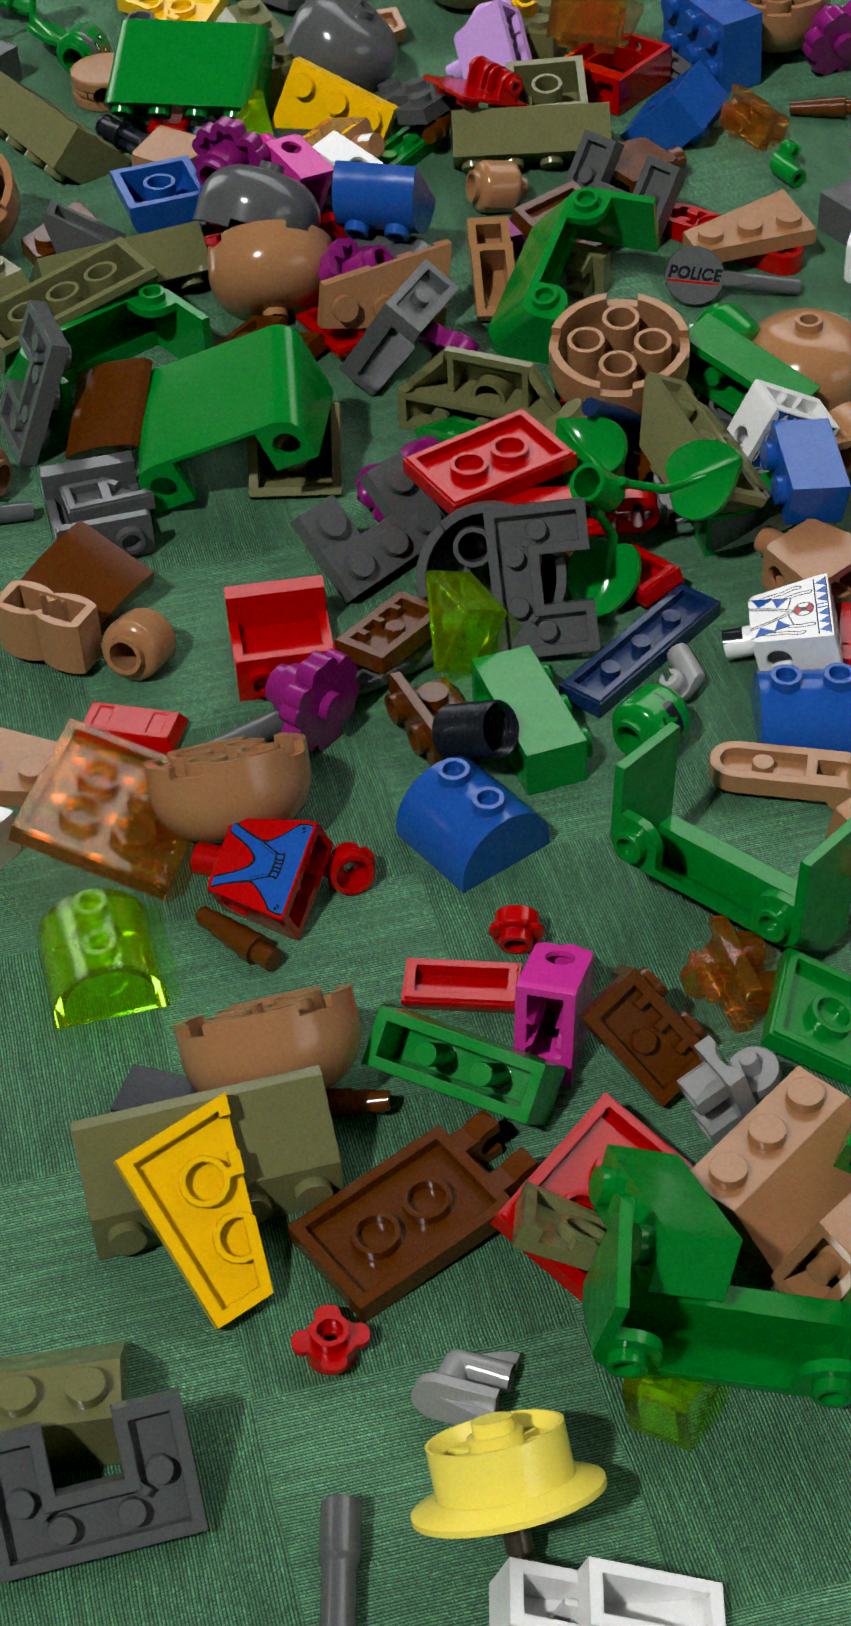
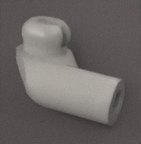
M679 643L672 646L667 653V659L672 666L669 669L672 676L666 679L662 674L658 684H662L677 692L686 702L704 683L706 676L687 644Z

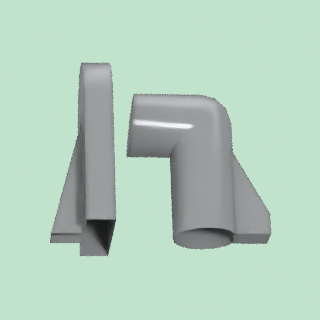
M453 1349L444 1356L437 1373L422 1374L416 1380L411 1392L412 1403L424 1416L452 1425H457L488 1413L499 1412L500 1391L510 1392L515 1373L520 1364V1353L504 1351L477 1354L462 1349Z

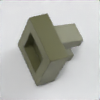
M575 242L566 263L567 285H570L568 289L569 296L585 299L593 291L598 293L607 292L612 285L611 250Z

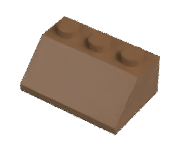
M797 1066L691 1169V1172L743 1240L736 1263L781 1293H784V1291L770 1277L771 1273L814 1226L851 1193V1174L833 1166L851 1124V1098L800 1066Z

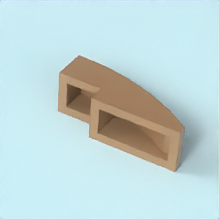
M508 216L467 218L466 244L477 322L492 320L515 267Z

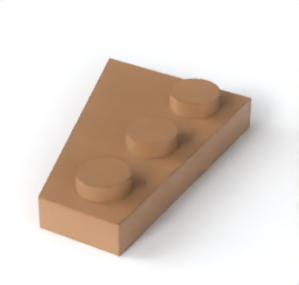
M782 189L684 231L682 247L700 246L707 248L717 255L722 263L815 244L816 228L785 190Z
M444 239L432 243V247L414 253L408 251L396 255V259L373 267L367 265L320 281L317 325L322 329L368 328L384 304L425 259L449 278L452 242ZM447 305L432 321L444 328Z

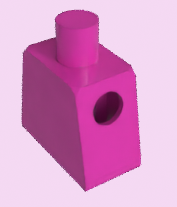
M271 133L261 134L260 137L263 144L269 150V157L266 161L284 166V175L304 184L315 196L321 213L333 178L334 168L301 135L292 134L275 139Z
M541 942L535 944L516 983L514 1048L567 1066L561 1084L571 1086L588 1030L577 1016L592 1002L595 955L589 949H582L574 944L558 945ZM558 1019L555 1025V1029H560L558 1036L551 1037L543 1031V1026L548 1021Z

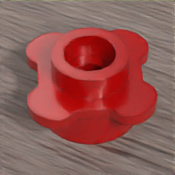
M323 1305L316 1309L314 1313L315 1319L305 1330L296 1331L292 1335L291 1346L296 1355L306 1356L309 1365L315 1371L325 1375H337L349 1370L355 1364L358 1358V1349L365 1348L370 1342V1330L364 1323H353L343 1317L337 1306ZM329 1336H335L337 1338L332 1341L325 1340V1338Z

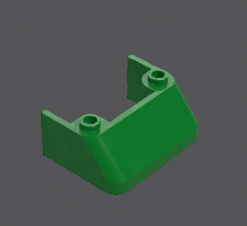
M585 187L572 192L532 227L489 324L488 334L492 349L502 356L549 364V342L552 335V326L559 315L568 308L567 294L557 284L576 239L658 252L660 241L656 198Z
M149 284L131 295L59 326L67 343L71 346L72 360L69 369L63 371L59 385L60 403L57 410L52 411L48 427L68 442L73 412L70 386L77 383L79 373L88 368L106 362L129 359L157 345L178 359L212 348L209 316L163 286ZM22 347L4 376L5 385L7 379L25 380L29 361Z
M673 722L668 723L615 765L610 836L614 851L622 861L777 945L815 953H824L844 937L851 906V818L800 861L798 880L672 814L680 735L679 725Z
M619 1203L583 1281L582 1309L592 1356L597 1363L606 1367L609 1374L620 1378H639L647 1374L812 1398L814 1403L830 1408L851 1405V1288L842 1301L729 1285L725 1302L648 1292L636 1272L631 1271L633 1204Z

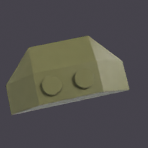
M453 346L445 347L397 389L399 428L415 431V428L451 416H458L486 424L520 409H524L536 420L543 421L559 412L562 408L533 362Z
M649 371L644 379L639 446L651 463L650 469L661 478L664 484H668L670 481L666 475L665 465L668 457L677 448L696 440L720 441L732 446L742 455L743 467L729 502L718 514L762 508L771 496L770 489L731 433L706 405L696 399L693 394L695 391L686 381Z

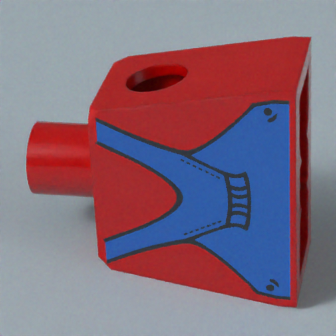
M247 818L229 825L222 845L203 841L198 842L193 849L190 866L194 874L210 877L208 892L223 909L288 938L300 941L334 844L319 823L315 821Z

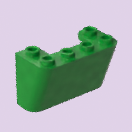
M125 19L121 22L104 106L121 121H130L136 124L137 127H144L145 122L151 121L152 118L171 119V114H185L187 119L194 121H207L209 116H226L231 119L241 120L246 128H267L275 36L267 27L251 23Z
M270 325L151 370L139 444L140 489L145 488L153 492L156 507L153 510L155 513L196 500L197 493L179 467V461L248 436H256L277 471L319 457L334 390L302 336L288 325ZM279 434H291L299 440L301 446L295 451H283L277 447L274 438ZM174 482L178 491L169 495L172 483Z

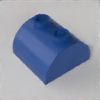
M188 155L110 171L113 187L135 230L139 234L196 221L193 220V215L202 186L197 179V170Z
M335 160L332 178V207L335 220L340 227L344 228L345 235L352 238L366 239L369 237L370 230L384 231V237L390 241L407 242L410 233L424 234L428 230L432 221L436 198L417 166Z
M832 663L826 666L825 669L800 670L793 665L781 664L769 671H754L751 686V703L757 743L851 753L850 665Z
M450 757L437 762L424 771L406 792L397 813V835L463 893L549 844V830L544 819L467 757Z

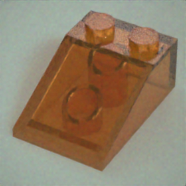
M551 0L546 37L557 38L556 46L578 49L580 41L594 43V52L615 54L616 47L627 48L643 14L645 4L633 0Z

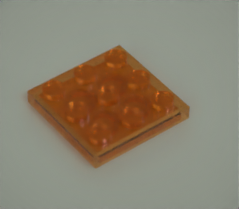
M72 718L69 719L16 816L8 839L161 900L165 899L192 842L168 830L158 819L151 805L143 764L148 760H157L158 766L168 764L167 755Z

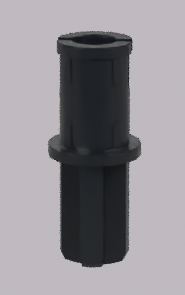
M110 114L101 115L95 125L97 135L113 142L115 148L122 152H133L149 136L140 131L136 124L130 121H120Z

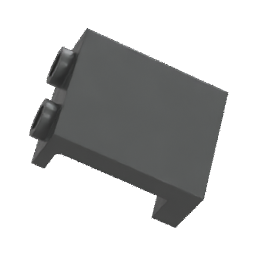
M425 259L384 304L339 370L370 395L375 396L415 349L414 341L449 303L460 287Z
M131 450L39 467L45 506L55 541L77 523H69L61 502L59 487L106 477L120 481L121 488L132 491L139 490ZM147 509L83 521L133 557L156 552L152 519Z

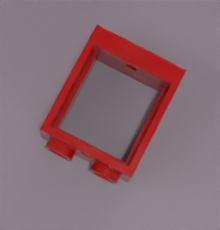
M613 26L608 27L563 56L582 55L588 103L609 102L610 113L617 116L671 81L672 45ZM615 67V68L624 70V71H626V72L621 73V72H618V71H615V70H612V69H609V68Z

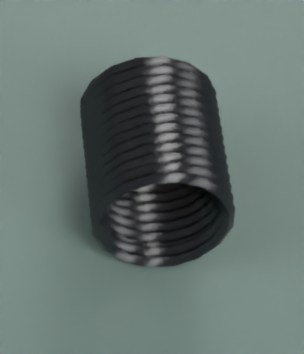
M500 699L444 705L438 710L433 719V743L443 759L456 756L467 757L471 760L506 758L514 751L518 743L519 724L516 714L507 702Z

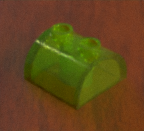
M87 889L58 901L43 916L38 927L37 939L56 1030L170 1006L146 908L134 896L115 889Z

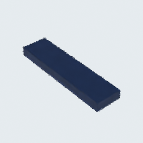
M680 583L559 684V695L566 694L570 704L600 719L668 661L667 653L672 646L679 643H689L720 616L721 602Z

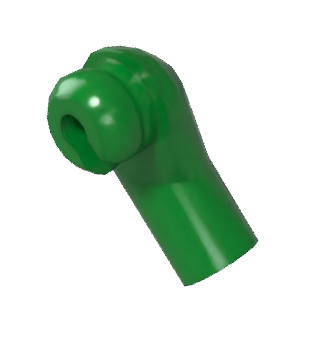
M785 139L781 142L779 150L776 149L769 163L770 170L793 188H798L806 179V172L797 166L798 160H796L797 156L801 153V147L797 143Z

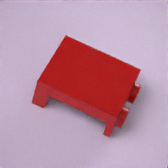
M322 575L224 587L227 621L240 702L266 698L265 687L271 672L282 663L288 665L292 663L300 664L305 659H308L316 650L324 654L330 648L337 650V646L333 644Z

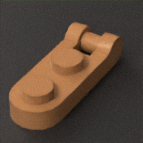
M727 741L713 748L709 755V779L715 786L730 793L826 802L834 810V808L851 797V753L746 741Z

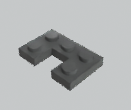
M454 75L443 76L448 78H455ZM423 76L410 79L407 82H400L399 78L386 79L377 84V91L371 92L399 106L395 110L399 125L429 124L459 105L455 103L456 97L437 93L435 91L436 85L423 79Z
M585 129L564 184L574 180L581 188L593 187L629 193L610 185L625 145ZM648 155L634 191L631 194L656 198L660 241L688 171Z
M28 300L18 341L29 361L24 381L7 379L0 404V426L18 464L36 467L41 450H45L48 445V423L52 411H56L60 403L59 385L63 371H67L70 367L72 349L70 344L67 343L59 323L55 320L47 303Z
M400 451L358 479L385 517V519L364 533L360 534L333 494L290 523L346 604L419 555L431 531L445 517L435 501L403 473L402 459L404 456Z
M577 497L483 508L498 652L530 645L536 657L600 650L595 598L544 603L539 558L540 554L590 549L585 498Z
M178 1387L110 1404L123 1472L54 1489L40 1421L0 1431V1584L209 1530Z

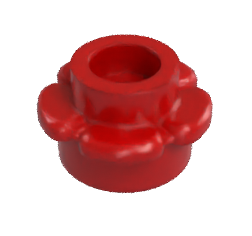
M355 842L338 844L332 854H330L323 876L328 877L327 883L332 889H336L346 895L359 894L366 890L374 879V854L368 847H358ZM353 863L351 868L344 869L345 864Z
M508 905L499 908L495 912L494 922L490 924L488 934L493 937V941L499 945L502 951L510 954H524L530 952L536 943H540L541 938L545 935V929L540 924V915L535 909L524 905Z

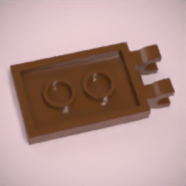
M483 1109L471 1117L461 1129L452 1135H449L438 1124L287 1226L290 1240L355 1315L365 1323L498 1231L490 1224L491 1221L538 1168V1162L521 1147L505 1159L501 1166L490 1173L482 1164H487L503 1154V1147L493 1137L500 1132L499 1123Z

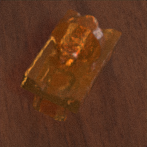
M733 84L731 89L732 100L724 103L721 107V126L730 133H737L757 150L767 151L770 140L782 141L789 125V118L768 105V102L755 95L745 86Z
M723 915L711 916L708 925L712 931V937L702 950H694L688 955L689 962L680 973V982L689 996L694 998L706 997L711 1003L720 1001L734 1032L750 1031L756 1013L768 1011L776 971L754 972L753 970L762 968L766 956L765 942L762 936L751 930L735 932L727 917Z

